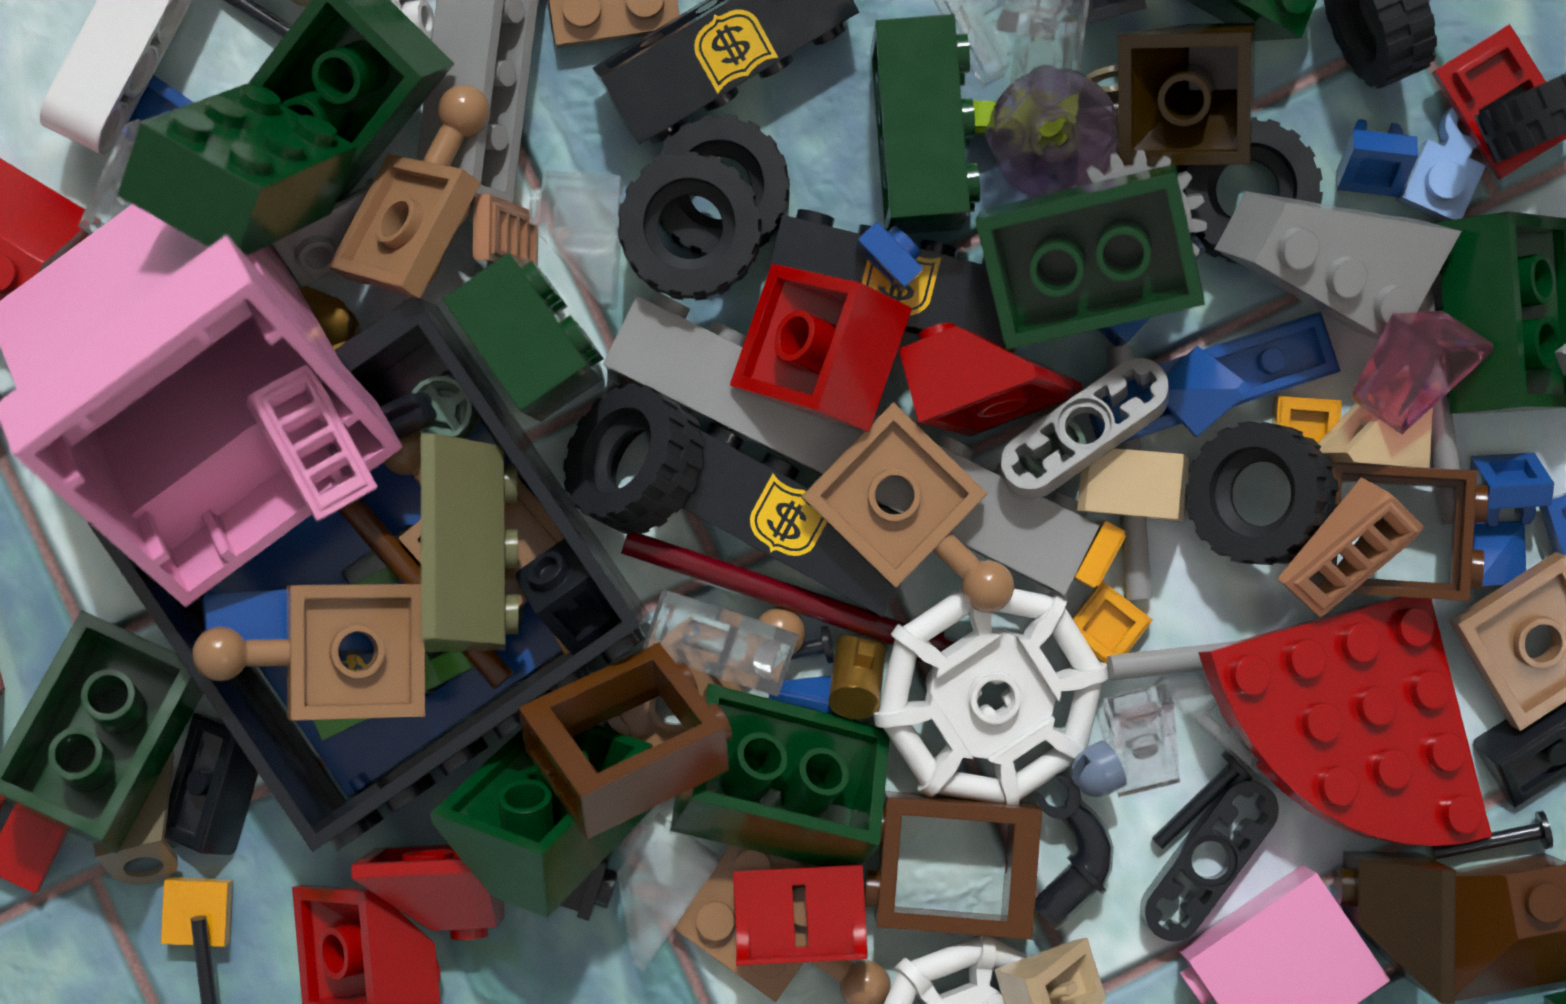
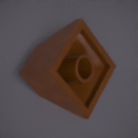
M1546 853L1455 869L1454 1001L1566 981V861Z

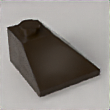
M1255 22L1185 24L1118 35L1119 157L1124 166L1133 165V158L1137 149L1145 151L1147 165H1156L1164 155L1171 159V164L1250 165L1255 88Z
M1343 851V868H1336L1333 891L1334 899L1340 907H1343V912L1349 921L1406 980L1439 1003L1454 1004L1456 870L1419 852Z

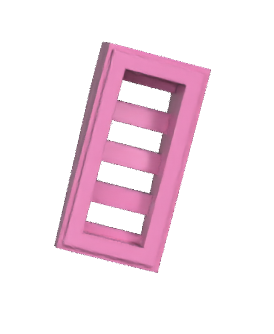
M309 364L301 366L248 396V408L316 522L377 489L373 477L327 392ZM303 393L309 404L278 420L273 409ZM318 418L324 428L292 445L286 434ZM332 442L338 453L306 470L300 459ZM347 466L353 477L319 495L314 483Z

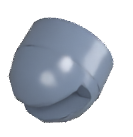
M1104 740L1085 748L1073 761L1071 778L1081 791L1088 796L1101 797L1110 795L1127 785L1126 774L1118 756Z

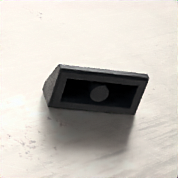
M1566 702L1521 731L1510 726L1507 719H1505L1473 741L1479 756L1508 802L1514 808L1566 776Z
M193 713L169 798L165 838L201 854L232 855L235 853L259 774L221 719Z

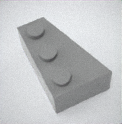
M1246 191L1215 250L1350 329L1398 347L1461 231L1413 218L1377 214L1364 210L1347 209Z

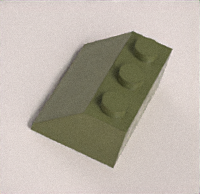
M421 434V639L425 652L505 651V634H518V595H505V569H518L517 529H504V504H517V468L514 464L504 465V449L501 445L439 434Z

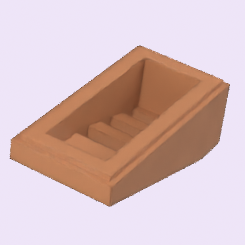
M477 194V198L474 197L473 258L483 269H486L510 252L522 266L533 260L538 267L539 220L537 216L526 208L494 195Z
M1361 477L1277 579L1314 614L1323 617L1407 547L1423 530L1424 526L1392 494ZM1359 536H1361L1358 539V541L1353 545L1352 542L1356 540ZM1340 554L1343 559L1335 566L1331 560ZM1317 571L1326 578L1319 588L1309 579Z

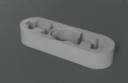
M1129 359L1013 438L1006 445L1001 456L1002 471L1010 489L1025 498L1046 496L1160 417L1169 402L1168 378L1164 370L1157 363L1149 359ZM1135 379L1142 386L1151 381L1153 383L1150 387L1151 400L1143 403L1138 397L1128 400L1119 407L1120 417L1124 421L1116 424L1111 409L1101 399L1109 396L1111 405L1114 407L1128 396L1127 382ZM1091 413L1098 416L1105 425L1101 437L1090 444H1079L1070 439L1066 430L1069 422L1076 415ZM1056 433L1061 449L1071 458L1064 462L1061 461L1057 450L1042 462L1045 473L1041 477L1035 478L1030 472L1018 476L1017 474L1022 469L1019 458L1029 453L1032 458L1039 459L1050 452L1052 446L1047 436Z

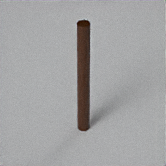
M362 498L338 510L401 584H421L420 564ZM461 651L494 690L514 674L496 651Z

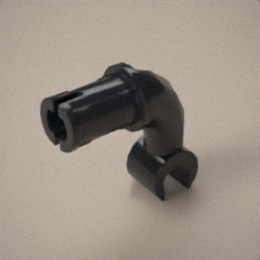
M1060 774L1055 776L1065 785L1068 792L1064 807L1048 804L1036 791L1039 807L1050 817L1061 819L1072 832L1076 845L1074 854H1070L1067 857L1071 863L1035 898V909L1055 930H1058L1097 891L1102 895L1107 891L1104 886L1112 872L1114 846L1108 827L1099 815L1081 799L1080 789L1074 781Z

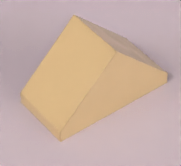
M1428 368L1386 371L1318 442L1322 446L1320 450L1324 456H1329L1332 463L1430 468L1435 379Z
M1114 448L1081 471L1077 511L1185 522L1187 501L1185 488L1189 480L1190 459L1185 454Z
M1088 938L1076 939L994 969L1005 1004H1101L1106 1000Z

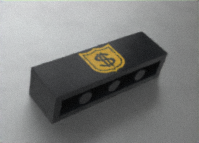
M704 0L594 66L592 69L628 131L640 145L648 139L653 144L664 141L668 135L672 137L680 130L679 126L684 124L682 119L703 106L706 111H711L730 102L739 93L736 86L756 74L760 78H766L780 72L792 63L793 57L791 53L812 41L814 45H821L838 37L848 27L845 21L858 14L859 10L853 0Z
M798 209L796 218L782 214L768 273L773 263L863 283L912 307L905 332L918 335L922 330L937 324L955 323L958 327L982 335L1005 346L984 256L981 264L956 258L958 253L956 247L936 241L921 240L919 249L922 254L916 261L923 267L920 276L900 294L856 249L858 239L871 225L861 224L859 225L858 233L833 227L835 218L820 212Z
M710 422L706 432L699 429L700 435L704 437L705 448H702L703 466L702 470L698 472L697 484L693 492L689 493L684 500L682 508L883 617L899 586L895 588L802 498V495L809 488L795 481L800 470L770 453H766L762 462L751 458L739 451L744 442L742 438Z

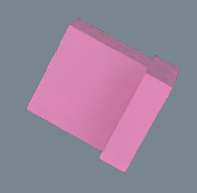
M132 204L0 301V347L17 388L0 401V422L13 456L185 607L312 515L248 408L247 400L250 394L301 366L309 364L327 392L369 472L403 448L378 403L341 363L284 261L272 244L245 256L226 235L209 248ZM302 393L274 408L273 411L279 420L309 404V402ZM316 418L286 435L291 444L294 445L324 427L319 419ZM331 442L300 460L305 469L308 470L337 454L338 451ZM347 466L314 483V486L319 495L353 476Z

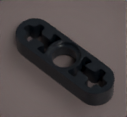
M1244 778L1235 779L1209 804L1144 892L1140 903L1142 919L1156 936L1167 941H1181L1193 935L1275 825L1279 814L1277 798L1267 786L1254 779L1246 781ZM1256 792L1259 797L1256 799L1255 806L1261 811V814L1256 821L1245 817L1236 826L1233 832L1244 838L1237 848L1230 838L1211 828L1217 819L1229 828L1239 812L1232 805L1235 797L1241 795L1245 798H1250ZM1215 841L1220 843L1226 852L1225 866L1214 876H1201L1195 872L1192 866L1193 852L1201 843ZM1181 870L1191 882L1207 890L1200 899L1189 890L1180 903L1181 909L1186 913L1184 919L1180 923L1169 919L1164 925H1161L1158 922L1163 914L1156 905L1162 897L1170 901L1175 900L1185 886L1182 883L1174 880V877Z

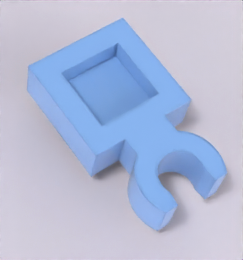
M1453 107L1443 114L1439 122L1438 131L1442 140L1441 145L1431 140H1426L1420 145L1418 158L1401 196L1396 199L1397 202L1442 222L1463 218L1486 165L1469 158L1472 150L1478 147L1471 136H1466L1459 131L1457 126L1459 117Z

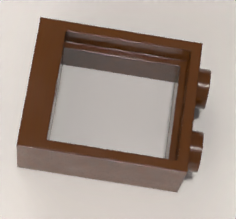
M1332 463L1334 466L1332 468L1334 479H1338L1339 492H1336L1335 502L1338 505L1341 502L1342 482L1357 483L1361 477L1373 484L1454 488L1448 583L1368 578L1350 594L1470 601V588H1482L1484 550L1473 549L1474 524L1486 523L1488 486L1477 485V470ZM1337 556L1331 560L1335 566H1337ZM1317 571L1309 579L1319 588L1326 578Z
M656 643L518 707L525 751L587 840L729 771L727 741L732 739V731L727 717L717 704L708 705L699 694L696 680L689 667L682 661L675 663L660 643ZM660 696L686 731L597 774L572 737Z
M885 791L878 870H866L864 888L865 908L875 909L874 918L876 926L881 928L1032 940L1042 809L1036 803L1019 802V805H1009L953 796L935 795L929 798L919 793ZM902 815L1008 824L1001 915L895 906Z

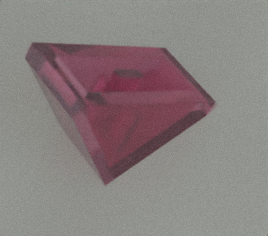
M1444 311L1393 313L1352 392L1353 401L1402 435L1493 352V343Z

